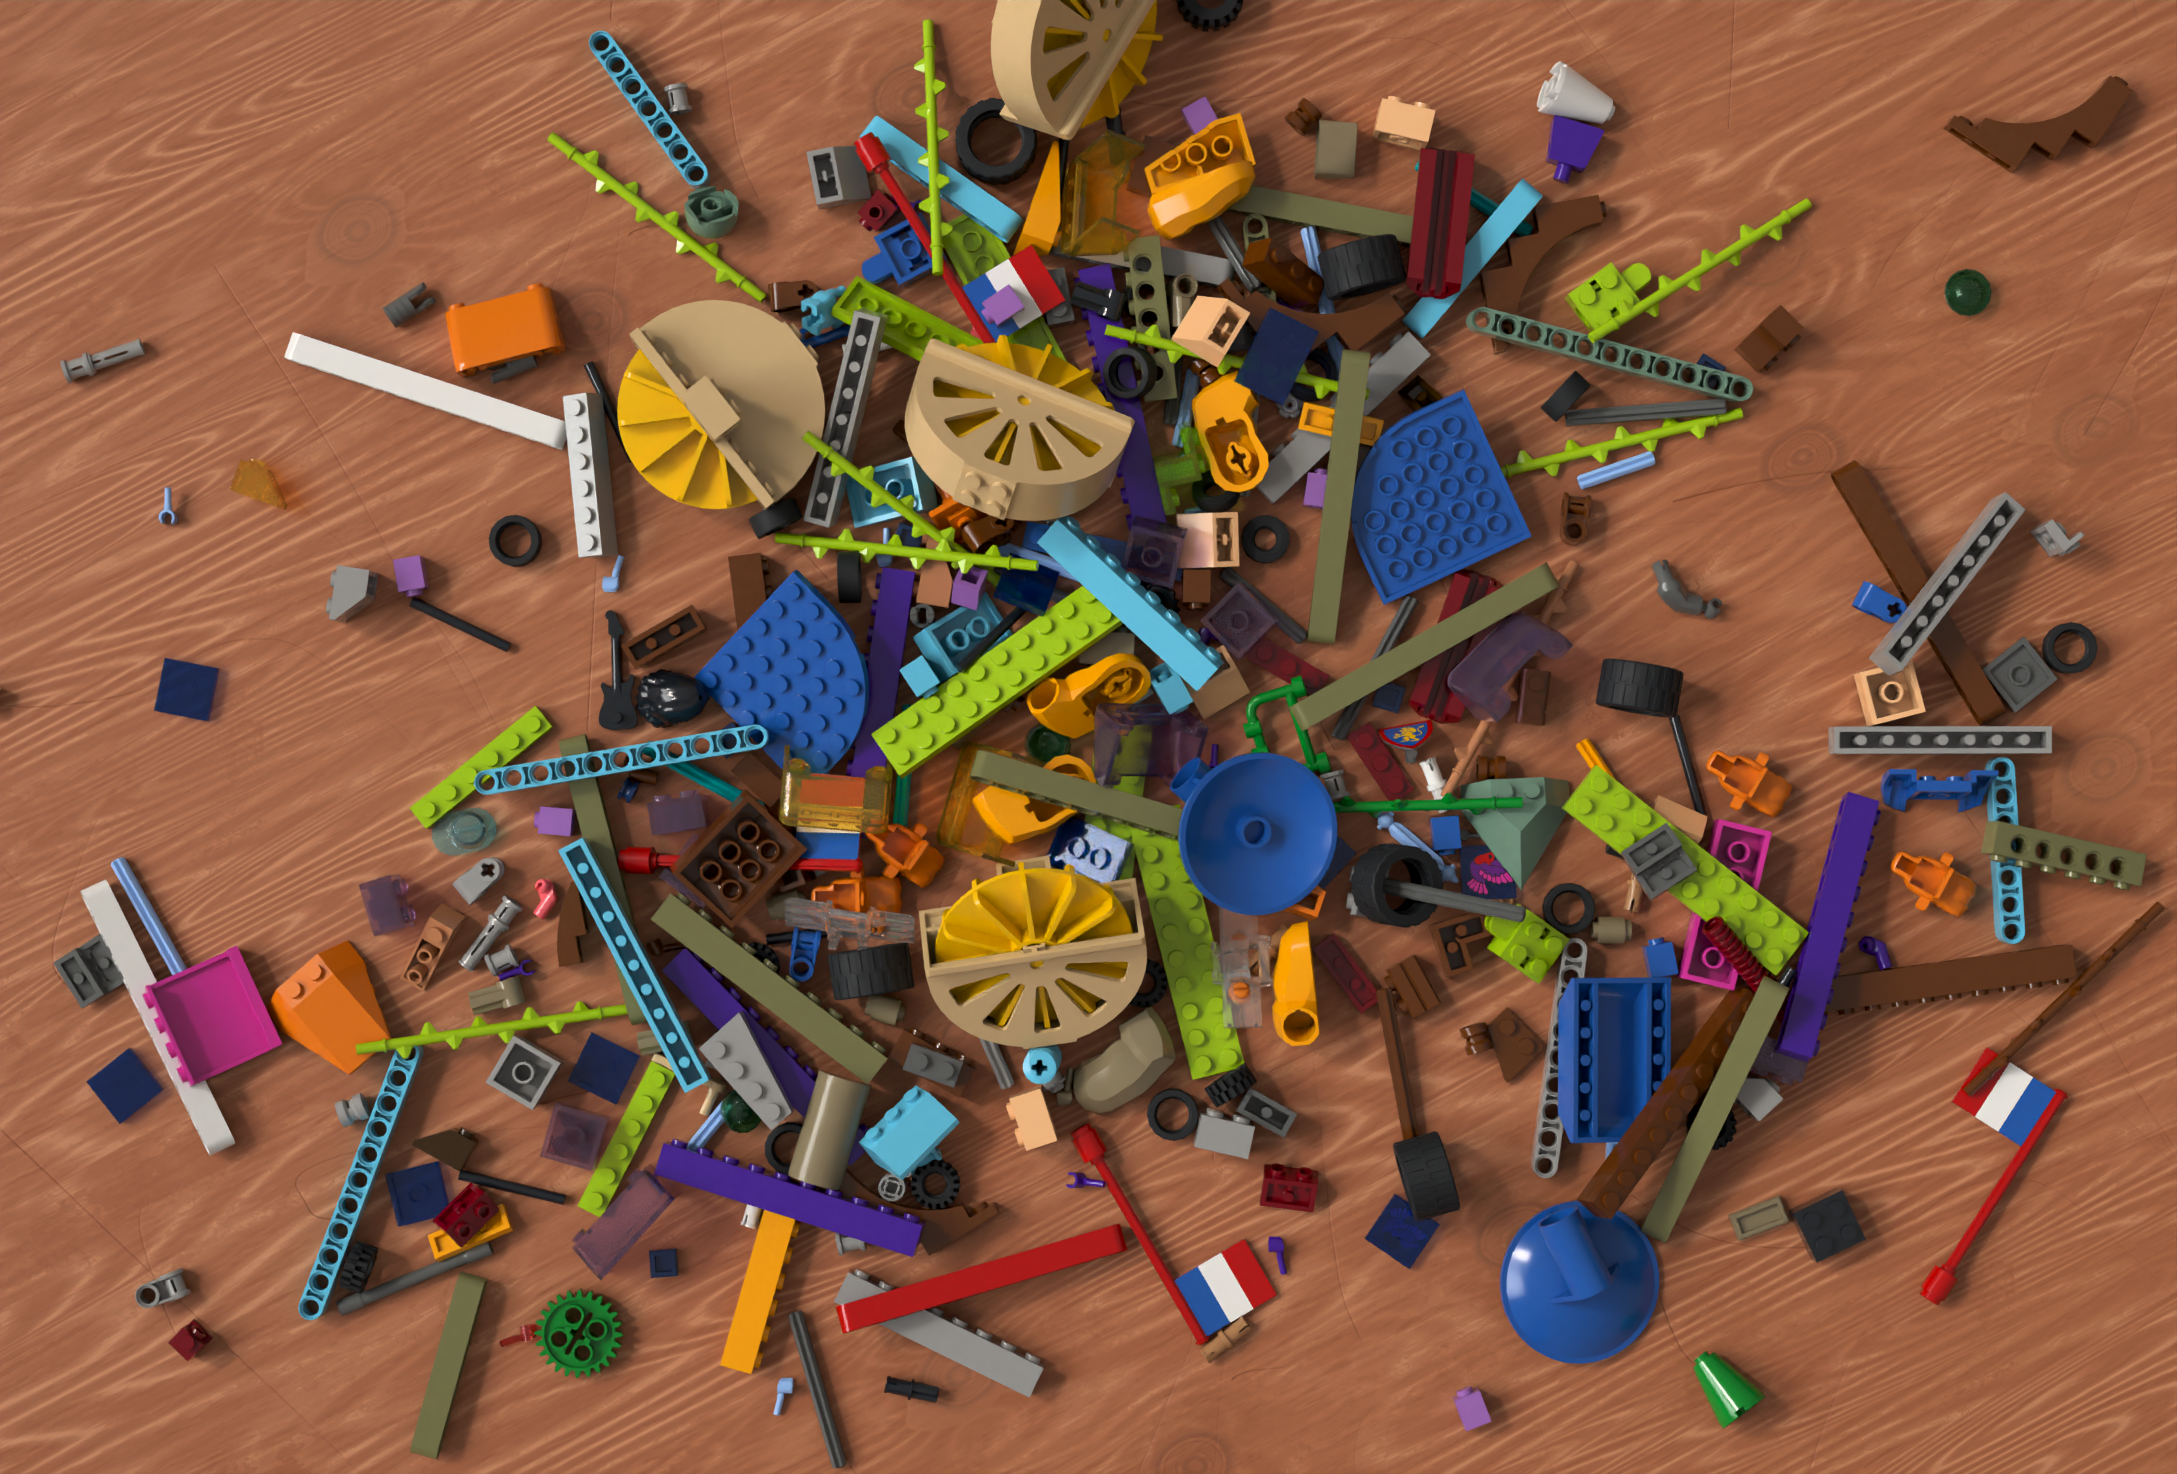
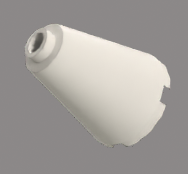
M1559 61L1552 67L1549 73L1553 74V77H1551L1549 82L1544 81L1538 96L1537 107L1540 108L1538 109L1539 112L1603 124L1606 120L1609 121L1612 118L1615 106L1611 97L1566 63Z

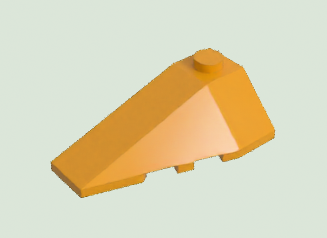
M1241 113L1214 120L1175 149L1170 150L1144 168L1151 194H1156L1181 182L1229 164L1251 161L1253 168H1255L1256 163Z

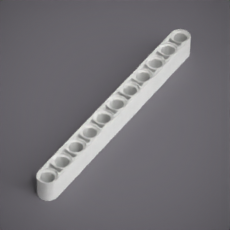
M292 332L284 356L287 360L563 450L567 438L565 421Z
M105 879L81 890L83 900L106 946L109 947L113 955L112 958L118 971H121L124 977L123 981L208 1154L211 1156L234 1145V1138L206 1081L190 1087L188 1082L182 1083L176 1069L180 1067V1064L176 1057L171 1059L165 1046L169 1042L165 1032L159 1033L154 1022L157 1014L154 1008L148 1009L142 994L146 993L145 986L152 985L157 981L107 880Z

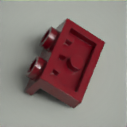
M1265 1164L1260 1206L1313 1212L1318 1187V1171L1307 1167L1292 1168L1285 1167L1282 1164Z
M470 1183L432 1222L450 1236L459 1247H463L499 1211V1208L484 1191Z

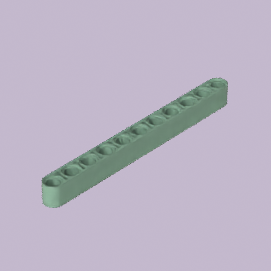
M1477 308L1471 311L1466 318L1468 329L1475 334L1716 399H1725L1727 402L1738 403L1747 400L1753 393L1752 382L1739 375L1602 338L1592 343L1587 334L1491 308ZM1477 313L1484 315L1486 318L1484 328L1479 327L1475 322ZM1503 320L1510 322L1512 325L1511 334H1505L1501 330ZM1529 327L1537 331L1538 338L1536 341H1531L1527 337ZM1555 334L1563 338L1564 345L1562 348H1557L1553 344ZM1581 341L1589 345L1588 355L1580 353L1579 344ZM1607 348L1612 349L1615 353L1613 362L1605 359L1604 353ZM1633 355L1637 356L1641 361L1639 369L1633 368L1630 364V359ZM1658 362L1666 366V374L1664 376H1660L1656 371ZM1684 369L1689 370L1692 374L1690 383H1686L1682 379ZM1710 376L1717 379V388L1715 390L1710 389L1707 384ZM1735 383L1740 384L1743 388V393L1740 397L1736 396L1733 392Z

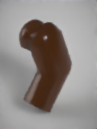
M628 755L624 759V767L629 763ZM642 769L630 771L628 774L634 781L656 785L659 772Z

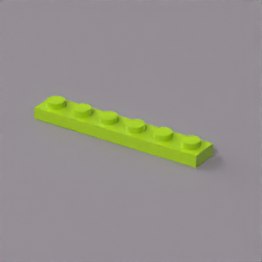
M534 706L412 805L410 810L426 829H430L476 791L474 779L479 772L506 767L554 727L540 709ZM486 775L482 780V785L489 781L492 776Z
M651 1061L578 1203V1207L600 1218L604 1216L675 1077L674 1071Z

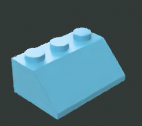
M915 1085L905 1093L903 1098L892 1109L885 1113L884 1117L873 1128L866 1132L859 1143L875 1164L903 1180L960 1122L930 1093Z

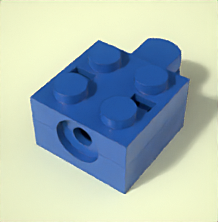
M922 212L918 213L919 219L931 236V229ZM908 220L875 236L874 240L880 253L865 260L862 264V274L867 282L878 284L894 276L900 289L932 273V259Z

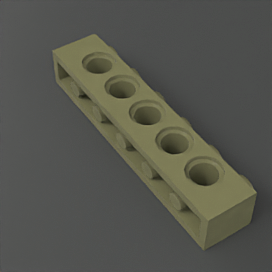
M1156 235L1127 239L1128 245H1122L1124 262L1129 261L1130 272L1125 273L1127 289L1132 288L1133 299L1128 300L1130 316L1135 315L1136 326L1131 327V330L1136 329L1137 332L1145 333L1150 327L1143 325L1141 318L1145 312L1151 311L1157 315L1158 320L1155 325H1158L1161 338L1171 340L1160 237ZM1145 257L1151 261L1152 266L1148 272L1141 273L1136 269V261L1139 258ZM1148 284L1154 288L1155 293L1151 299L1144 300L1139 296L1138 291L1142 285ZM1138 343V344H1139V348H1142V349L1145 350L1144 344ZM1160 349L1156 354H1151V356L1155 360L1156 365L1163 369L1164 374L1159 381H1156L1153 389L1144 396L1145 402L1177 398L1174 364L1169 361L1167 350ZM1135 358L1136 370L1141 369L1142 371L1141 364Z
M1987 821L1981 854L1991 856V861L2007 863L2008 859L2016 861L2015 866L2031 869L2032 865L2040 867V872L2056 874V871L2065 872L2064 877L2081 880V876L2089 877L2090 883L2105 885L2107 881L2114 883L2113 888L2128 891L2130 886H2141L2147 855L2001 821ZM2013 840H2015L2017 843V848L2015 852L2012 850L2011 843ZM2038 845L2041 847L2040 857H2038L2036 853V848ZM2062 851H2064L2066 854V860L2064 863L2061 860ZM2087 856L2091 861L2089 868L2086 866ZM2112 862L2115 865L2114 873H2112L2110 870V865Z

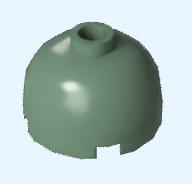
M708 186L699 188L688 195V201L684 205L685 217L688 226L696 235L709 239L721 238L729 234L735 227L739 213V203L732 192L724 189V192L716 191V187Z

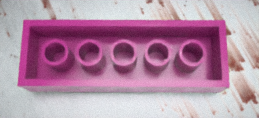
M1714 819L1706 852L1758 892L1772 832L1721 819ZM1692 911L1678 968L1679 974L1676 977L1734 991L1738 976L1737 970L1732 967V964H1729L1717 947L1704 935L1702 930L1706 922Z

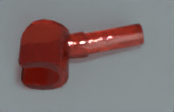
M536 1325L520 1326L521 1334L500 1340V1346L504 1347L515 1342L534 1339L536 1337L534 1334Z

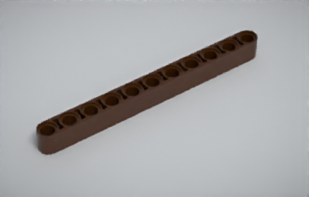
M1853 460L1831 473V478L1908 607L1928 582V578L1862 467L1856 460ZM1947 611L1927 637V640L1972 716L1980 726H1984L2005 714L2006 711Z

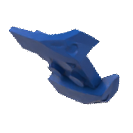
M1889 769L1882 776L1880 790L1884 805L1898 811L1905 812L1906 800H1958L1959 813L1981 805L1988 787L1998 776L1999 770H1971L1964 777L1951 776L1947 777L1946 781H1938L1935 776H1921L1917 780L1916 769Z

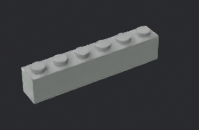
M594 393L563 396L579 558L618 555L603 396L602 394Z

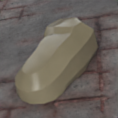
M1152 1006L1121 1023L1118 1026L1120 1038L1108 1045L1103 1052L1081 1062L1075 1069L1072 1090L1075 1099L1085 1110L1096 1115L1115 1112L1127 1102L1146 1092L1176 1060L1177 1055L1173 1039L1165 1022Z

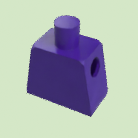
M1555 115L1551 122L1546 157L1547 163L1557 166L1553 180L1568 184L1572 171L1582 173L1594 153L1604 130Z

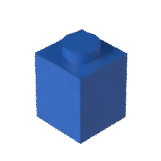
M1459 816L1429 818L1432 850H1439V855L1455 854V848H1461Z
M1664 937L1648 940L1649 945L1642 946L1648 977H1664L1679 974L1671 941L1665 942Z

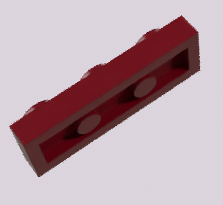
M1261 635L1258 636L1246 657L1247 660L1288 684H1292L1291 678L1301 675L1307 695L1309 696L1321 690L1329 677L1328 674Z
M1370 722L1346 737L1388 801L1400 799L1414 790Z
M1334 933L1312 948L1360 1014L1377 1003V989Z

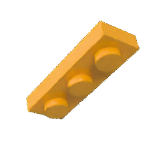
M1304 401L1298 429L1332 437L1335 408ZM1363 415L1360 443L1373 446L1381 435L1384 420Z
M503 1204L497 1205L499 1211L463 1247H459L442 1230L427 1235L435 1260L437 1262L443 1261L513 1231L506 1207Z

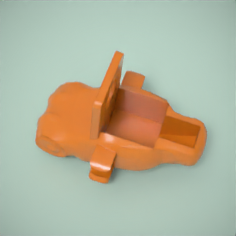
M1717 750L1710 755L1706 763L1707 771L1714 774L1719 779L1721 787L1734 796L1730 807L1736 811L1745 802L1757 811L1774 818L1783 810V805L1791 794L1792 785L1784 778L1768 770L1767 767H1764L1769 756L1763 752H1760L1754 761L1746 756H1729L1723 751Z
M875 817L867 825L865 836L875 844L877 854L887 863L882 872L887 878L892 879L899 872L909 881L924 889L933 882L936 873L942 869L945 858L938 850L930 846L928 841L922 839L927 832V827L923 824L917 823L911 830L904 825L898 823L889 824L883 818Z
M1900 851L1892 860L1891 871L1899 875L1908 890L1919 897L1915 907L1921 911L1926 910L1929 903H1932L1943 911L1960 917L1968 910V905L1976 894L1977 884L1967 876L1957 872L1954 868L1949 867L1954 859V856L1950 853H1943L1940 860L1924 855L1915 857L1911 856L1908 852Z
M863 866V870L859 874L851 872L850 877L838 878L827 886H815L811 894L812 906L816 910H831L840 917H851L852 927L861 929L866 926V916L871 911L880 910L888 916L900 914L903 904L901 900L902 885L898 876L892 879L883 875L865 876V868Z

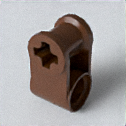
M809 280L768 284L771 312H787L801 309V301L806 299L802 294L807 292V288L813 291L814 294L821 290Z
M1568 492L1563 493L1560 538L1566 545L1575 546L1586 537L1591 511V495L1579 497L1570 496ZM1576 526L1580 531V537L1577 539L1570 538L1567 534V527Z
M989 515L968 523L962 529L960 536L974 554L985 555L992 545H997L999 548L1008 544L1010 541L1009 531L1014 526V519L1005 518L1002 520Z

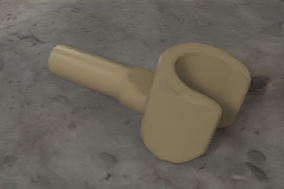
M1067 1068L1065 1091H1057L1059 1106L1070 1105L1072 1102L1074 1068Z

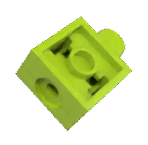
M1611 262L1570 292L1564 299L1587 330L1592 332L1608 322L1609 318L1619 315L1620 301L1626 300L1632 305L1640 302L1636 294L1649 284L1651 273L1649 268L1641 263L1633 264L1619 273Z
M1527 909L1525 919L1522 922L1486 916L1484 925L1486 929L1494 935L1487 949L1538 984L1570 940Z

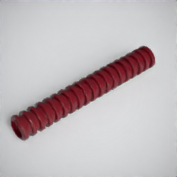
M1715 916L1705 923L1702 930L1704 935L1717 947L1729 964H1732V967L1737 970V973L1741 975L1754 992L1757 991L1764 976L1777 982L1771 973H1768V970L1763 967L1762 963H1759V960L1752 951L1739 939L1738 935L1734 933L1733 929L1729 928V925L1721 916ZM1786 995L1781 1005V1008L1776 1016V1018L1780 1020L1781 1024L1783 1022L1789 995Z

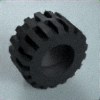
M1176 0V3L1178 4L1179 13H1182L1186 23L1190 22L1192 24L1191 27L1195 29L1197 27L1203 28L1202 31L1208 32V29H1213L1215 32L1220 31V27L1224 26L1226 28L1230 26V22L1236 20L1238 13L1241 12L1243 0H1225L1220 7L1214 9L1204 8L1196 0Z

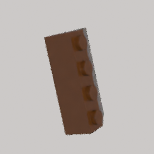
M745 789L679 857L670 869L677 879L732 928L799 859L807 848L764 805Z

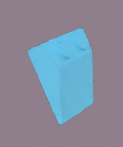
M915 457L874 467L873 480L898 499L912 495L914 497L913 510L919 515L930 512L938 507L934 483L922 470ZM850 475L848 476L846 489L855 528L905 518L886 503L876 508L872 507V492Z
M985 592L977 611L962 606L923 629L913 639L939 681L943 683L959 673L956 665L1003 618ZM1008 629L983 655H985L994 647H996L1004 640L1012 636L1013 634L1010 631V629Z

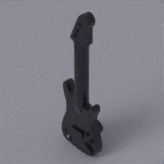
M609 610L605 616L608 620V634L611 635L612 687H607L605 683L601 684L604 702L598 719L599 724L605 729H632L638 723V716L631 698L634 675L630 674L628 681L623 683L621 645L622 635L625 632L617 614Z

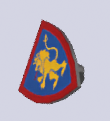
M1431 720L1378 729V733L1384 743L1404 750L1406 763H1414L1417 761V749L1431 738L1433 725Z

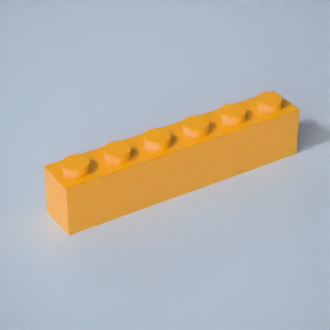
M764 1210L720 1363L721 1366L752 1374L754 1367L760 1368L764 1354L759 1352L762 1341L767 1343L771 1327L767 1326L769 1315H775L778 1300L774 1299L777 1289L782 1290L786 1274L781 1272L784 1263L789 1264L793 1248L789 1247L791 1237H797L801 1222Z

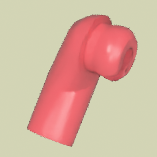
M539 879L535 884V889L539 893L541 902L533 913L544 920L556 904L557 894L554 884L550 880Z

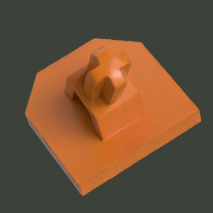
M933 482L943 500V504L928 512L931 519L940 531L951 526L955 528L954 541L957 544L965 543L960 536L962 529L968 523L989 516V514L952 500L953 497Z

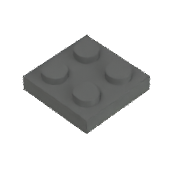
M2021 637L1982 668L1992 687L2013 713H2016L2057 680V677L2025 637Z

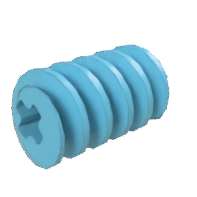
M1057 1045L1030 1048L1023 1062V1072L1027 1079L1036 1084H1045L1051 1081L1062 1059L1059 1047Z

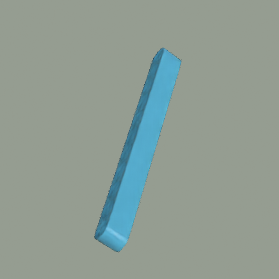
M748 725L484 770L476 775L474 785L479 793L485 795L524 790L760 750L768 745L770 735L765 727ZM756 729L761 730L764 735L763 741L758 745L752 744L749 739L750 733ZM728 734H733L737 739V744L733 749H726L723 746V738ZM702 738L707 739L710 743V749L705 754H700L696 749L697 742ZM674 743H679L683 748L682 755L677 759L672 758L669 753L670 746ZM646 748H653L656 752V758L651 763H646L643 760L642 754ZM621 752H625L629 756V763L623 768L616 764V757ZM593 757H599L602 760V768L598 772H593L589 768V762ZM568 761L573 762L575 765V772L570 777L565 776L562 772L563 764ZM540 766H545L549 772L547 779L544 781H539L535 775L536 769ZM514 770L519 771L522 776L521 782L516 786L509 782V775ZM486 775H491L495 780V785L491 790H485L482 786V780Z
M422 1045L414 1046L416 1055L412 1060L403 1059L397 1050L394 1052L299 1302V1314L306 1320L317 1319L328 1308L423 1058L424 1049ZM397 1070L403 1071L406 1075V1082L403 1085H399L394 1081V1074ZM387 1096L395 1098L397 1104L394 1110H389L385 1107L384 1100ZM377 1121H382L387 1127V1132L384 1136L378 1135L375 1132L374 1127ZM367 1147H373L377 1151L375 1161H370L366 1158L365 1150ZM358 1172H362L367 1176V1184L364 1187L356 1183L355 1176ZM349 1197L357 1201L358 1208L355 1212L349 1211L346 1208V1200ZM338 1223H343L347 1226L348 1234L346 1237H341L337 1234L336 1226ZM328 1249L337 1251V1262H330L327 1259L326 1253ZM319 1274H323L328 1278L329 1284L327 1288H322L317 1284V1276ZM309 1300H314L318 1303L319 1311L317 1313H311L308 1310L307 1302Z

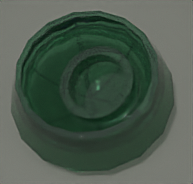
M1964 269L1950 276L1945 285L1944 295L1947 304L1953 311L1960 315L1972 316L1979 314L1987 307L1992 291L1989 281L1983 274L1976 270Z
M1041 723L1032 727L1025 736V754L1038 767L1045 766L1054 757L1070 754V737L1058 734Z
M735 1089L728 1092L723 1098L720 1106L721 1116L725 1124L732 1131L748 1133L761 1122L762 1119Z

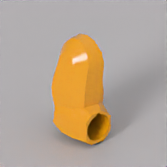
M1242 161L1229 164L1153 194L1149 200L1147 211L1155 232L1164 239L1170 240L1190 233L1195 225L1204 224L1219 217L1224 211L1248 194L1256 177L1252 162Z
M1241 369L1221 376L1203 388L1192 400L1198 442L1209 464L1213 479L1224 490L1245 492L1256 488L1261 484L1269 467L1268 454L1258 439L1257 426L1251 416L1260 404L1246 375Z
M1118 653L1102 659L1093 666L1078 670L1070 674L1066 679L1045 678L1028 694L1026 702L1031 713L1042 725L1058 734L1070 738H1078L1106 724L1127 706L1145 696L1151 686L1150 672L1139 657L1133 654Z
M1067 754L1054 757L1042 767L1096 783L1091 767L1082 759ZM989 786L972 800L983 822L995 836L1008 845H1014L1050 832L1073 815L1079 813L1078 811L993 786Z
M1308 921L1292 924L1281 937L1278 958L1273 973L1275 1001L1272 1005V1019L1274 1028L1278 1036L1291 1046L1310 1045L1320 1034Z

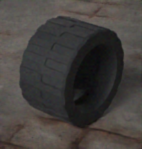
M996 98L981 100L967 109V112L960 118V123L956 128L955 142L958 157L969 175L982 183L1005 185L1011 181L1018 180L1030 169V165L1035 159V152L1037 151V137L1035 129L1014 123L1022 137V146L1017 157L1010 163L1002 166H990L982 163L973 153L971 137L977 125L984 120L1003 118L1000 112L1005 103L1003 99Z
M1393 234L1376 235L1344 243L1323 251L1317 257L1329 300H1344L1367 295L1398 285L1407 278L1397 238Z
M1606 658L1602 662L1596 704L1605 708L1630 713L1675 718L1677 716L1684 673L1677 669L1655 664Z
M1383 843L1368 849L1360 857L1358 863H1356L1351 877V893L1359 911L1373 922L1404 928L1417 926L1429 919L1430 915L1437 909L1436 904L1407 898L1400 907L1392 910L1384 898L1383 881L1389 868L1401 860L1408 868L1411 883L1443 889L1442 873L1438 868L1436 860L1427 851H1423L1415 846Z
M907 942L855 949L828 955L835 1000L891 993L911 989L915 986Z
M1433 1131L1393 1144L1399 1174L1415 1221H1423L1460 1209L1453 1174L1438 1132Z

